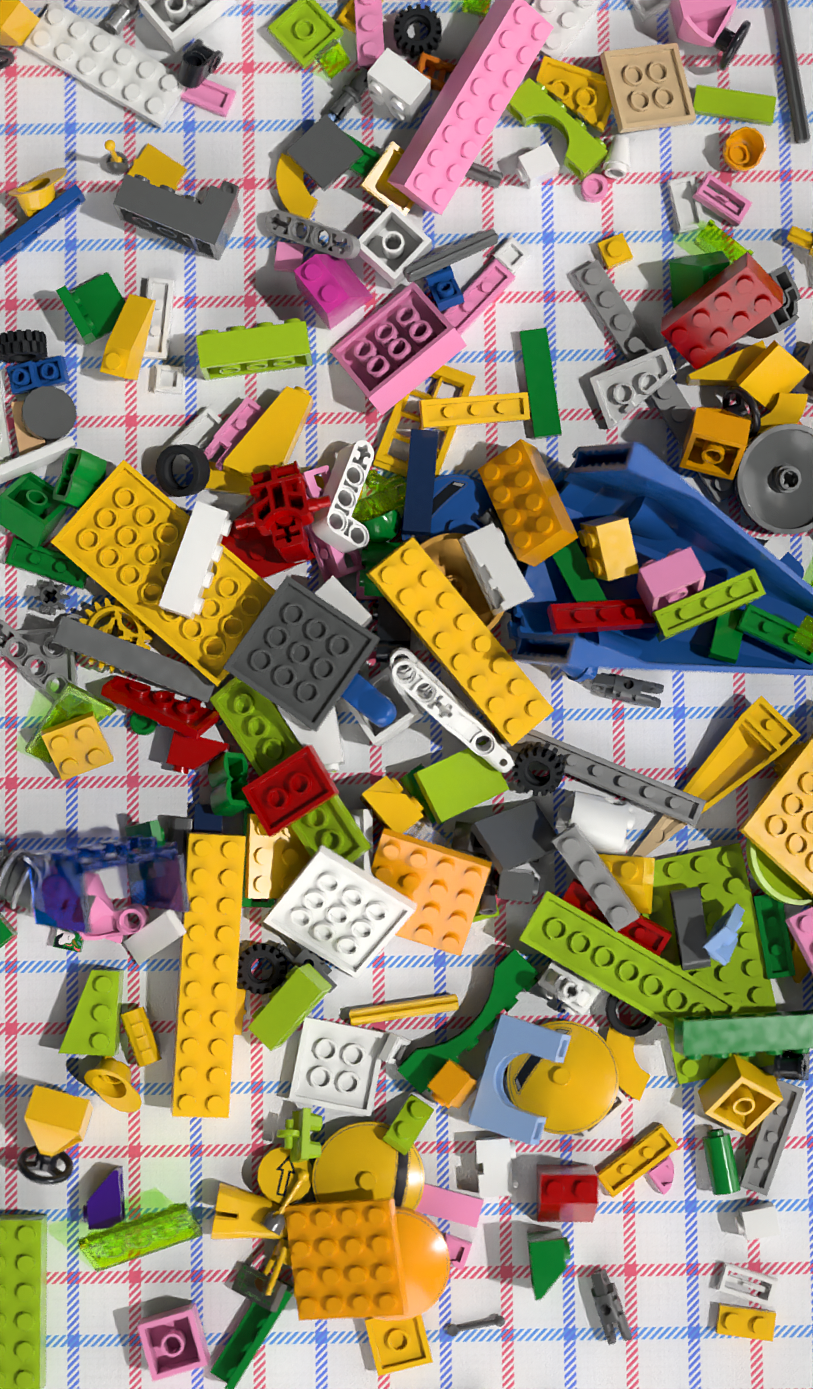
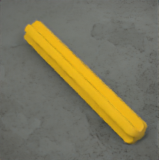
M456 994L351 1009L349 1011V1019L351 1025L356 1026L455 1011L459 1008L458 997Z

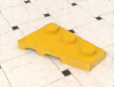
M544 56L536 81L540 82L547 89V94L562 102L566 108L603 134L612 110L605 76Z

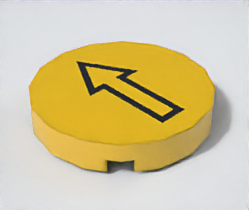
M279 1147L271 1150L262 1159L257 1170L259 1188L268 1200L277 1204H283L298 1180V1173L301 1170H306L309 1173V1178L307 1181H303L289 1204L300 1200L308 1193L312 1184L313 1169L310 1161L293 1163L290 1162V1149Z

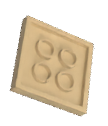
M677 43L604 51L600 55L619 133L692 124L696 120Z

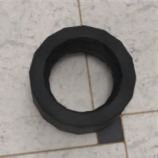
M181 444L169 446L161 452L156 462L155 472L158 483L166 493L175 497H184L198 494L205 488L210 477V466L206 455L197 446ZM180 454L189 458L194 471L193 479L190 485L182 487L176 482L172 471L173 461Z
M612 994L609 995L605 1011L607 1020L616 1031L625 1036L637 1037L645 1035L654 1028L657 1021L647 1016L643 1023L637 1026H628L622 1023L616 1013L619 998Z

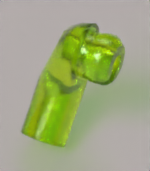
M371 469L368 471L365 479V484L368 488L380 494H387L406 486L401 473L387 479L378 474L376 470Z

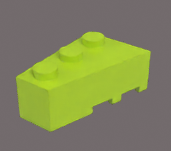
M102 968L91 970L58 1053L116 1056L119 1054L124 970Z

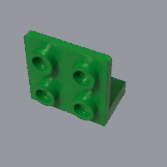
M108 272L69 292L66 285L56 290L87 345L112 332L125 305L123 297Z

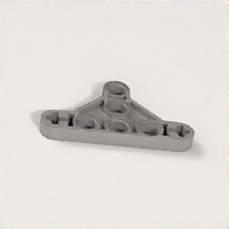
M70 614L66 616L70 619L78 620L80 618H83L78 614ZM0 619V626H3L1 629L2 633L10 638L3 648L1 644L5 643V641L0 637V651L69 713L75 716L89 713L92 707L91 698L78 687L76 652L64 647L60 654L53 655L49 650V645L54 638L58 626L48 629L14 630L8 623ZM15 642H22L25 646V652L20 657H14L11 654L10 649ZM36 660H42L45 663V671L41 675H34L31 672V664ZM56 678H62L66 683V687L61 693H54L51 689V683ZM72 687L75 691L71 694L75 698L81 699L83 697L85 699L83 701L85 706L83 710L77 708L74 711L73 707L75 704L69 698H66L65 702L62 701V698L70 693Z

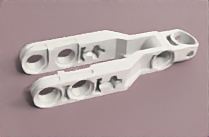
M400 647L391 652L389 664L395 682L442 726L457 736L474 753L485 759L497 771L506 773L515 766L507 747L494 736L492 730L410 650ZM405 654L409 657V659L401 658L394 662L397 655ZM407 664L405 668H398L400 665ZM423 683H427V685H425V686H422V687L419 686V685H421V684H423ZM480 736L489 737V741L485 745L475 743Z

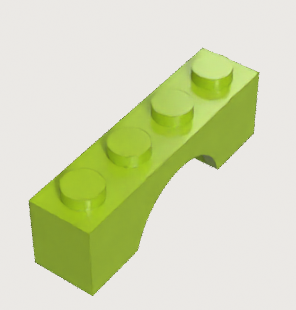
M529 77L515 91L506 106V110L524 127L543 123L558 129L564 136L567 144L564 165L583 181L586 176L592 174L606 159V145L597 136L593 138L586 131L587 128L578 118L573 119L567 113V109L562 102L557 99L554 101L540 82H534Z

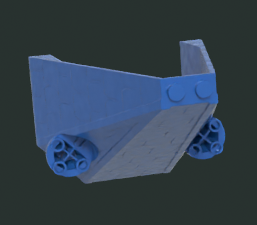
M637 442L577 447L572 454L575 460L568 469L562 467L552 479L577 535L581 531L580 523L609 515L628 518L639 569L650 560L656 559L659 561L666 558L675 549L682 548L684 550L691 547L706 575L702 591L755 569L766 594L750 604L813 634V587L801 579L787 565L776 558L676 472L671 470L644 445ZM578 535V538L575 540L577 541L584 557L586 558L587 554L585 547L581 545ZM552 556L535 567L517 559L516 564L534 597L505 610V612L511 614L512 621L507 623L509 639L514 640L516 643V649L512 650V658L516 661L559 666L566 673L569 680L578 683L586 679L593 680L597 675L598 668L813 676V663L808 665L744 633L735 664L708 657L717 617L662 642H659L656 634L660 632L657 625L654 628L553 635L547 608L550 604L576 602ZM639 573L610 581L596 578L607 601L641 599L636 589ZM746 605L737 608V610L743 611Z

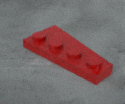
M116 675L102 686L101 695L110 699L113 703L121 704L139 715L155 720L160 725L182 733L183 736L195 740L221 719L215 707L211 710L201 707L202 702L190 699L188 703L175 699V693L169 691L153 692L151 691V686Z

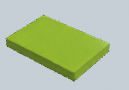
M483 740V741H481V742H479V743H477V744H478V745H485V744H486V741ZM470 748L464 749L413 774L438 824L509 790L502 773L494 769L485 759L474 753Z

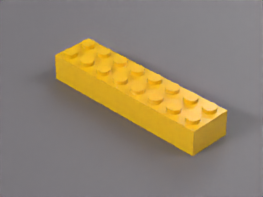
M413 537L405 540L366 573L505 744L513 746L554 711L543 695Z

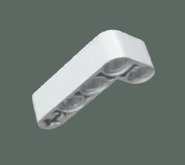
M359 440L340 450L322 497L330 496L332 506L316 511L314 522L312 523L314 534L342 553H348L364 547L369 541L367 528L351 517L374 458V450L371 444L365 440Z

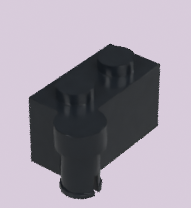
M378 597V603H373L372 616L373 620H378L377 631L372 630V633L380 638L376 645V662L387 663L389 655L396 648L402 647L410 650L411 628L385 597ZM400 654L394 660L401 658L409 659V657L405 654Z

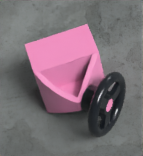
M671 0L669 9L677 38L700 46H714L716 49L724 52L719 63V70L725 71L738 52L751 26L750 21L745 20L736 33L727 28L737 5L736 0Z

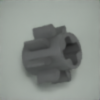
M49 580V586L45 588L40 585L38 586L39 590H41L40 596H36L34 599L43 603L39 608L40 611L44 612L47 608H50V613L53 616L56 615V610L59 608L66 611L64 602L69 600L70 596L62 593L65 589L63 584L55 588L54 582ZM48 594H54L57 601L55 603L51 602L47 597Z

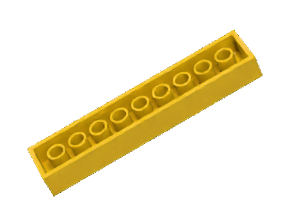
M187 832L182 925L187 933L182 935L180 940L170 1105L172 1117L229 1118L246 836L243 834Z

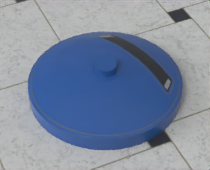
M448 474L436 477L430 536L403 534V512L401 526L402 543L408 538L413 537L420 545L424 541L438 535L447 533L468 535L485 527L478 521V518L488 508H491L497 516L498 514L483 481L463 474Z

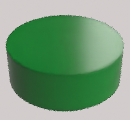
M135 712L130 717V726L139 735H150L158 727L157 721Z

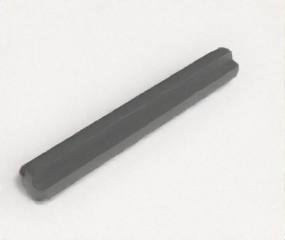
M489 229L404 268V277L408 282H414L498 243V234L494 229Z

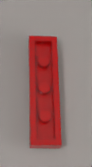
M642 599L550 604L547 608L553 635L654 628L657 625L654 617H650Z
M573 878L562 900L614 930L582 883ZM642 915L617 931L657 956H660L672 936L671 931Z

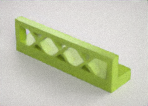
M755 569L653 612L652 615L660 631L656 634L658 641L662 642L764 596L766 592Z

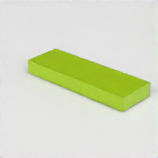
M697 84L693 107L697 115L772 126L777 97Z

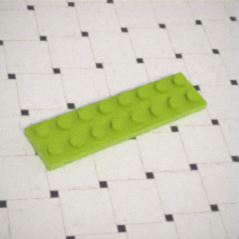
M234 677L210 698L213 706L219 712L222 720L259 777L303 748L279 712L278 706L237 677ZM338 795L291 825L311 858L323 845L350 863H353L372 848Z
M545 891L518 940L673 1031L674 1017L736 1014L741 1004L549 891Z

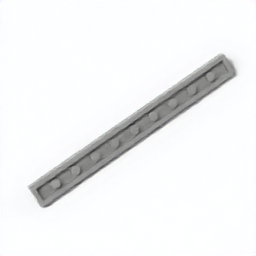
M598 259L574 273L576 281L627 362L655 351ZM671 377L649 397L683 449L684 440L694 412ZM697 472L716 504L735 493L734 479L730 480Z

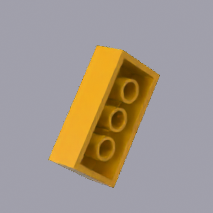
M520 439L477 469L518 560L535 567L578 538L537 447Z

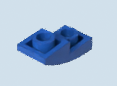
M450 265L424 277L439 311L464 303L463 294L454 278Z
M61 355L39 362L28 361L7 368L13 395L30 393L42 386L57 387L70 383L65 358Z

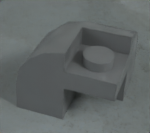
M787 265L768 273L783 290V306L748 331L746 334L749 337L756 339L767 338L798 320V300H801V296Z

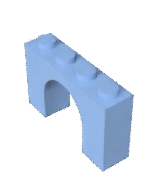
M501 1014L500 1019H497L493 1028L495 1036L492 1046L488 1047L485 1054V1061L487 1063L484 1073L480 1074L477 1081L478 1093L476 1099L470 1104L468 1111L470 1119L468 1123L529 1145H539L547 1118L512 1104L504 1092L503 1075L508 1064L515 1057L525 1053L563 1063L571 1036L513 1016Z

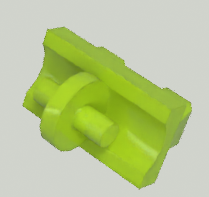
M301 1108V1110L292 1111V1120H285V1129L277 1130L276 1136L284 1138V1148L290 1149V1162L299 1163L321 1156L320 1142L310 1141V1132L321 1131L323 1117L311 1113V1108Z

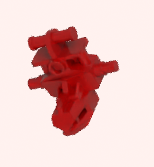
M297 461L280 467L274 464L270 465L268 470L257 473L251 472L254 485L249 487V491L255 505L252 506V514L235 519L237 530L257 527L261 535H272L274 547L280 557L286 562L299 563L306 561L310 549L308 535L304 526L314 522L313 512L332 506L330 496L308 498L306 494L307 482L303 474H300Z

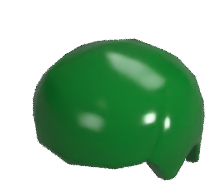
M394 509L381 516L360 523L367 528L369 540L375 543L386 542L399 533L402 526V518L399 511Z

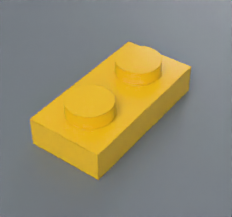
M719 1303L715 1332L722 1335L773 1342L776 1312Z

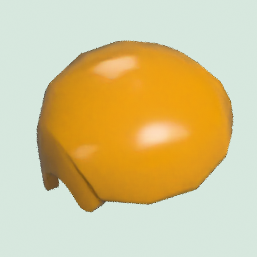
M740 128L732 132L725 140L722 149L723 159L726 165L734 171L746 172L755 168L760 163L766 151V143L763 135L755 128Z

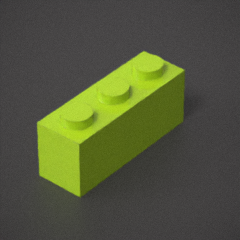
M309 963L301 967L295 966L285 977L288 981L282 987L278 986L269 995L268 998L271 1001L266 1006L262 1005L252 1015L254 1020L248 1026V1029L270 1051L282 1046L332 988Z

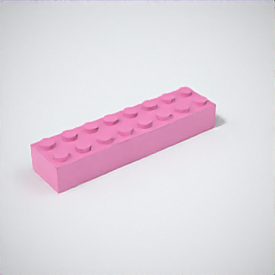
M525 0L494 1L387 180L425 211L442 215L554 28Z

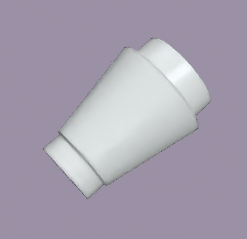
M618 135L613 137L603 164L605 174L613 179H622L630 171L629 139L625 136Z

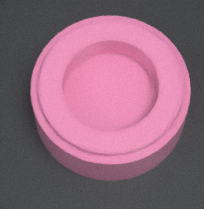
M589 174L583 179L581 194L585 200L597 203L602 201L607 195L608 182L602 175Z

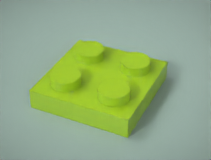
M297 0L268 26V32L304 70L344 35V30L316 0Z

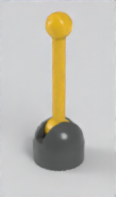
M107 140L104 144L105 149L110 151V155L107 158V167L112 174L123 175L129 168V161L125 154L115 151V142L113 140Z
M301 1170L298 1173V1180L280 1209L268 1212L260 1223L278 1236L286 1224L283 1216L284 1207L289 1205L303 1181L308 1180V1171Z

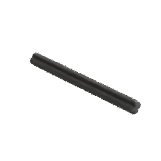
M771 0L794 139L797 144L809 142L810 131L787 0Z

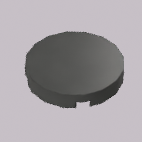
M42 386L33 390L25 398L21 409V419L26 430L35 438L56 441L65 437L73 428L77 418L76 407L71 397L63 390L53 386Z

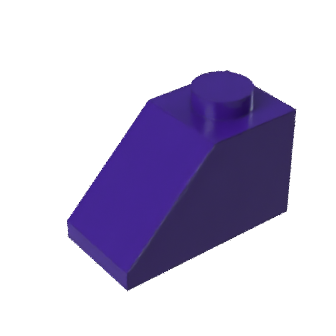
M122 1166L116 1167L88 1199L87 1205L83 1206V1220L88 1222V1230L122 1228L125 1225L126 1213Z

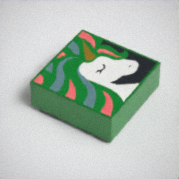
M58 925L53 947L82 952L84 939L79 933Z

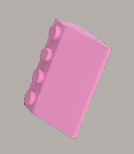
M412 282L333 347L330 352L380 414L383 415L467 345L453 325L416 283Z

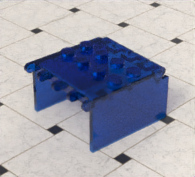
M133 835L117 840H107L96 844L81 845L70 849L55 850L45 854L23 857L24 866L29 868L35 923L38 925L84 934L92 933L85 873L127 865L131 904L137 903L179 912L190 911L183 854H177L175 842L157 841L156 836L143 837V835Z

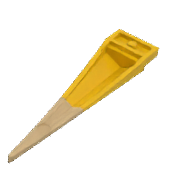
M760 696L737 719L682 791L705 800L706 803L702 810V813H704L780 756L801 734L768 701ZM664 814L632 856L645 857L688 824Z

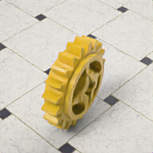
M105 598L104 607L95 602V612L86 609L85 615L88 619H79L80 623L94 628L101 619L111 616V620L107 625L100 627V629H95L111 635L116 625L118 638L130 643H136V645L148 650L151 649L145 644L153 641V636L145 634L150 632L151 629L144 625L125 606H121L117 599L115 604L111 605L109 599ZM121 617L127 619L134 626L136 632H131L130 629H127L123 625ZM90 658L89 665H93L98 660ZM98 661L99 671H102L105 665L109 666L110 674H113L115 667Z

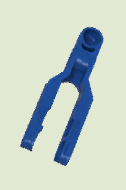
M358 672L341 697L376 726H388L396 717V706L360 676Z

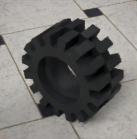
M416 4V8H412V5L407 6V11L402 9L400 16L395 18L393 26L394 42L396 41L398 50L402 49L403 55L406 56L409 53L410 58L414 59L415 55L420 56L422 52L432 55V50L436 51L442 39V26L440 17L437 18L435 10L430 12V7L425 5L424 9L421 8V4ZM413 23H422L427 27L428 34L422 40H413L407 33L409 26Z
M26 329L25 331L16 330L13 332L11 330L7 331V333H0V361L37 362L40 359H46L45 357L48 356L46 334L42 331Z
M536 742L534 747L532 743L527 744L526 748L523 747L514 762L515 766H513L512 772L515 773L513 779L518 780L517 786L519 788L523 785L525 786V793L528 794L529 790H533L532 796H537L539 791H541L542 796H546L548 791L550 794L554 792L555 788H558L565 773L566 765L565 762H562L563 755H556L558 752L556 747L552 751L548 749L550 746L548 743H545L544 747H541V742ZM533 761L542 762L548 767L549 774L545 777L536 776L529 770V764Z
M264 943L253 945L243 951L238 959V981L245 990H249L253 994L265 995L271 993L285 980L287 974L286 959L273 945ZM258 958H265L272 964V974L265 980L255 978L251 972V965Z

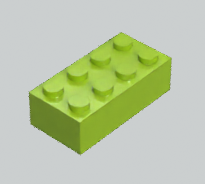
M299 318L287 319L284 321V324L273 325L272 322H263L257 324L256 328L248 329L245 326H234L229 329L230 331L219 332L215 329L202 332V335L196 336L200 369L205 380L313 366L306 321H300Z

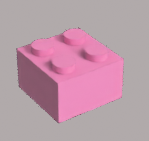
M691 547L684 550L678 548L671 551L664 559L659 561L653 559L644 563L641 569H639L636 589L650 617H653V612L701 592L706 575Z
M196 1303L141 1318L137 1327L152 1381L208 1365L211 1356Z

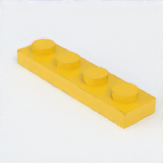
M528 392L419 401L421 429L530 420Z

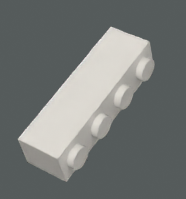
M196 501L159 603L161 609L192 620L195 614L200 615L205 599L201 598L205 588H210L214 573L211 572L214 562H219L223 552V547L220 546L222 538L229 535L233 521L229 520L230 514L228 511Z

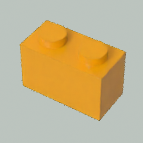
M449 1060L429 1083L428 1087L433 1091L431 1097L440 1105H445L447 1108L453 1106L459 1109L476 1090L478 1080L460 1064Z

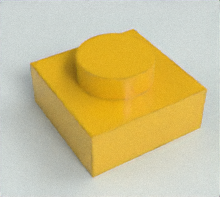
M623 233L597 244L607 270L633 259Z

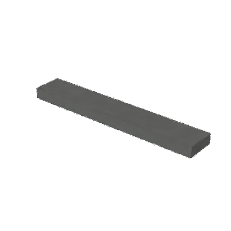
M65 616L61 617L52 643L205 703L209 702L215 686L213 682L196 668Z

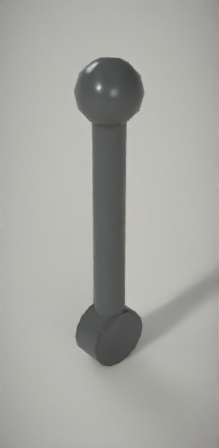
M496 1316L493 1320L462 1326L450 1324L447 1332L450 1336H456L458 1332L492 1325L502 1327L505 1324V1319L503 1316Z

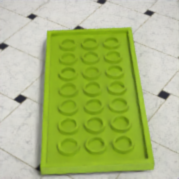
M740 843L655 860L651 914L641 913V915L672 932V936L659 957L681 969L670 902V890L699 887L707 938L714 923L737 903L745 911L741 918L743 924L736 931L738 942L729 962L726 965H722L719 961H715L710 957L711 967L686 970L685 972L741 1004L736 1014L777 1012L771 981L767 978L760 931ZM666 1027L679 1085L711 1078L733 1054L758 1068L774 1065L776 1055H767L765 1051L756 1052V1056L743 1057L739 1056L738 1053H729L728 1058H713L711 1054L702 1055V1059L699 1060L684 1059L683 1055L675 1051L674 1031Z

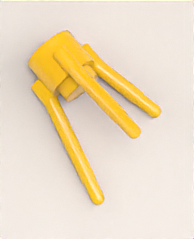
M279 1239L263 1270V1273L268 1275L276 1261L265 1292L267 1296L272 1292L282 1264L292 1265L288 1240Z

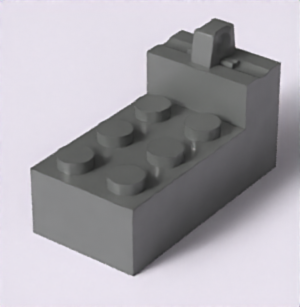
M128 174L125 175L113 203L120 220L217 260L221 259L241 212L237 200L239 186L230 182L223 181L219 188L210 185L204 202L201 205V202L193 196L185 195L184 198L175 194V190L166 185H160V187L152 185L150 180L138 174H135L134 177Z

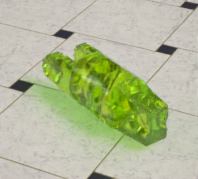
M398 483V485L387 489L384 488L357 501L351 517L358 522H362L402 507L405 504L407 483Z

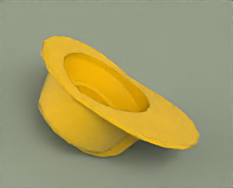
M56 168L44 172L23 186L12 189L8 195L16 196L26 216L33 217L55 200V183L67 174V169Z
M103 1056L95 1069L85 1072V1082L111 1107L127 1113L136 1112L140 1109L142 1104L141 1097L131 1085L132 1073L126 1064L114 1059L112 1056Z

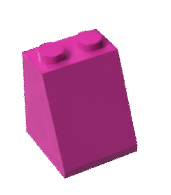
M315 254L294 270L298 290L329 330L373 298L344 259L329 254Z

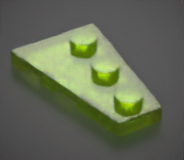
M67 682L25 746V751L50 764L53 760L42 739V730L91 711L94 712L97 721L100 722L107 715L110 716L116 712V706Z

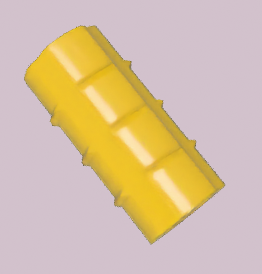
M144 1006L120 1014L124 1026L123 1029L126 1031L138 1068L161 1060L159 1045L156 1043Z

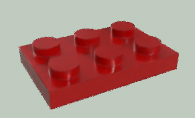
M313 745L305 746L242 788L268 837L275 836L339 794L337 787Z

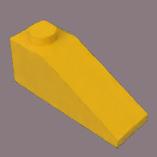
M129 294L106 343L100 372L138 380L156 300Z
M763 340L688 374L685 382L687 385L741 387L735 380L766 349Z

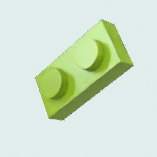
M411 1094L382 1140L403 1155H406L434 1109Z

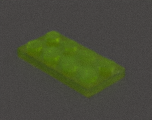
M184 1202L172 1204L167 1209L155 1213H145L140 1218L129 1222H119L112 1228L103 1231L91 1232L86 1237L78 1239L80 1251L95 1271L99 1272L203 1236L201 1225L187 1203Z

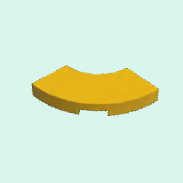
M281 153L276 170V184L282 204L288 212L310 219L318 204V200L309 194L304 185L303 177L305 172L291 157Z
M780 393L778 402L773 410L761 418V426L758 433L775 425L798 424L805 411L808 394Z
M609 1027L605 1041L612 1049L618 1064L619 1086L632 1098L640 1101L650 1074L642 1070L635 1060L634 1044L636 1038L625 1036L614 1028Z

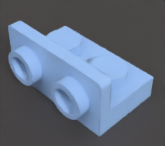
M737 903L714 923L703 946L708 955L713 960L719 961L722 965H726L729 962L738 942L736 931L743 924L741 918L745 910Z

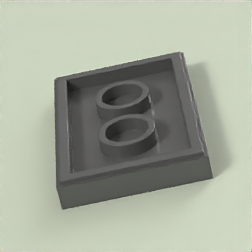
M534 800L474 822L470 827L499 874L558 851L552 842V839L557 834Z

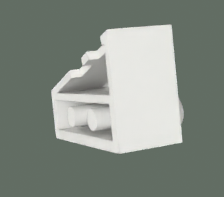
M493 523L458 540L493 616L534 597L513 555L505 545L502 531L496 528Z

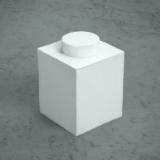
M545 143L519 156L515 170L519 180L522 183L526 182L529 189L558 175L560 165L548 143Z
M771 1202L738 1208L739 1216L735 1217L737 1231L739 1234L743 1233L747 1241L781 1234L776 1208Z

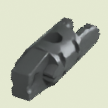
M609 673V675L597 674L593 679L591 689L604 693V696L612 699L660 708L661 700L659 698L642 694L641 691L660 694L663 692L664 685Z
M291 938L290 940L303 950L296 958L284 944L279 942L275 946L293 967L304 966L306 959L313 960V968L332 986L328 993H331L337 987V984L328 976L332 971L331 968L311 950Z
M606 1269L595 1271L591 1275L594 1286L591 1292L608 1345L615 1344L616 1334L612 1324L614 1322H617L623 1340H632V1334L623 1312L615 1283L610 1282Z

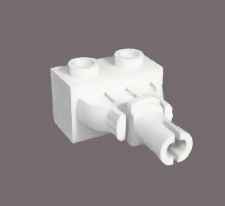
M552 959L536 982L540 985L538 989L540 993L550 1000L554 996L563 1001L561 1007L573 1016L577 1012L584 1016L602 989Z

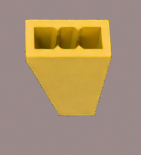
M286 386L224 460V470L253 482L251 472L257 473L268 470L270 465L274 464L277 467L287 465L314 404L312 396L309 395L310 392L298 386H295L294 389Z

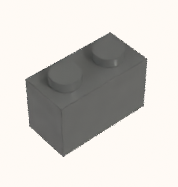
M513 868L498 874V889L496 891L498 899L532 903V896H538L539 880L535 877L532 870Z

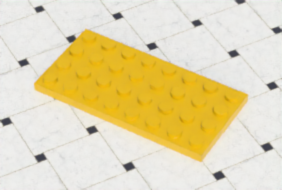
M123 459L54 537L51 543L218 687L230 673L223 667L276 590L223 544H220L223 547V552L219 562H214L211 572L214 573L210 588H205L201 598L205 599L200 615L195 614L192 620L161 609L159 603L190 516Z

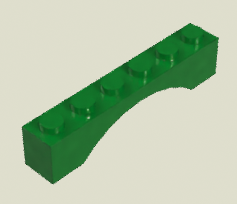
M513 948L494 967L493 983L488 999L473 1022L462 1032L444 1042L431 1046L417 1047L397 1067V1071L421 1094L425 1090L431 1092L432 1090L428 1085L449 1060L458 1064L460 1060L457 1057L464 1049L469 1052L480 1041L477 1036L484 1029L489 1032L494 1027L498 1019L496 1016L503 1009L508 1012L518 1002L516 996L523 989L527 992L538 981L535 977L538 972Z

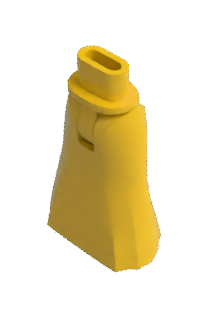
M220 1183L211 1239L288 1238L286 1224L279 1236L260 1224L268 1212L278 1211L282 1204H277L266 1197L234 1186Z

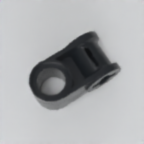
M197 39L183 54L177 76L179 83L187 88L199 87L210 74L216 71L221 62L223 52L220 50L214 51L205 46L201 39Z
M785 1050L783 1054L776 1055L774 1060L775 1078L800 1081L809 1080L810 1051L809 1053L798 1054L793 1053L792 1050Z

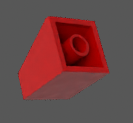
M537 1164V1222H593L598 1206V1174L593 1165Z

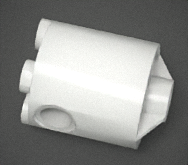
M574 790L559 806L556 828L560 834L576 823L596 852L625 856L628 846L626 830L632 829L635 813H632L633 805H630L627 801Z

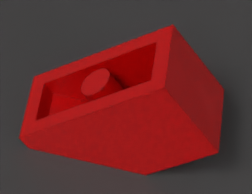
M174 731L166 763L173 765V771L188 774L189 769L198 770L229 751L230 744L203 737L195 740L183 736L178 731Z

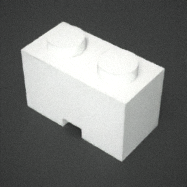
M504 1135L475 1137L477 1163H482L483 1170L477 1171L479 1197L513 1196V1188L518 1187L517 1170H512L511 1159H516L515 1142H510L509 1137Z

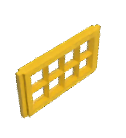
M443 365L430 376L437 379L431 395L414 389L395 404L373 466L407 478L409 455L405 461L387 453L393 438L410 444V437L396 432L401 416L421 423L419 415L404 410L409 395L411 394L425 400L440 399L437 397L442 381L461 388L458 397H468L476 376ZM457 426L436 428L445 433L439 448H437L435 478L439 477Z

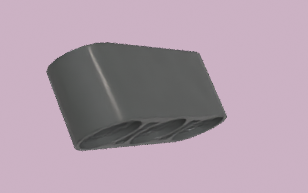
M699 887L670 890V902L681 969L686 971L711 967L710 956L703 947L707 940V932Z

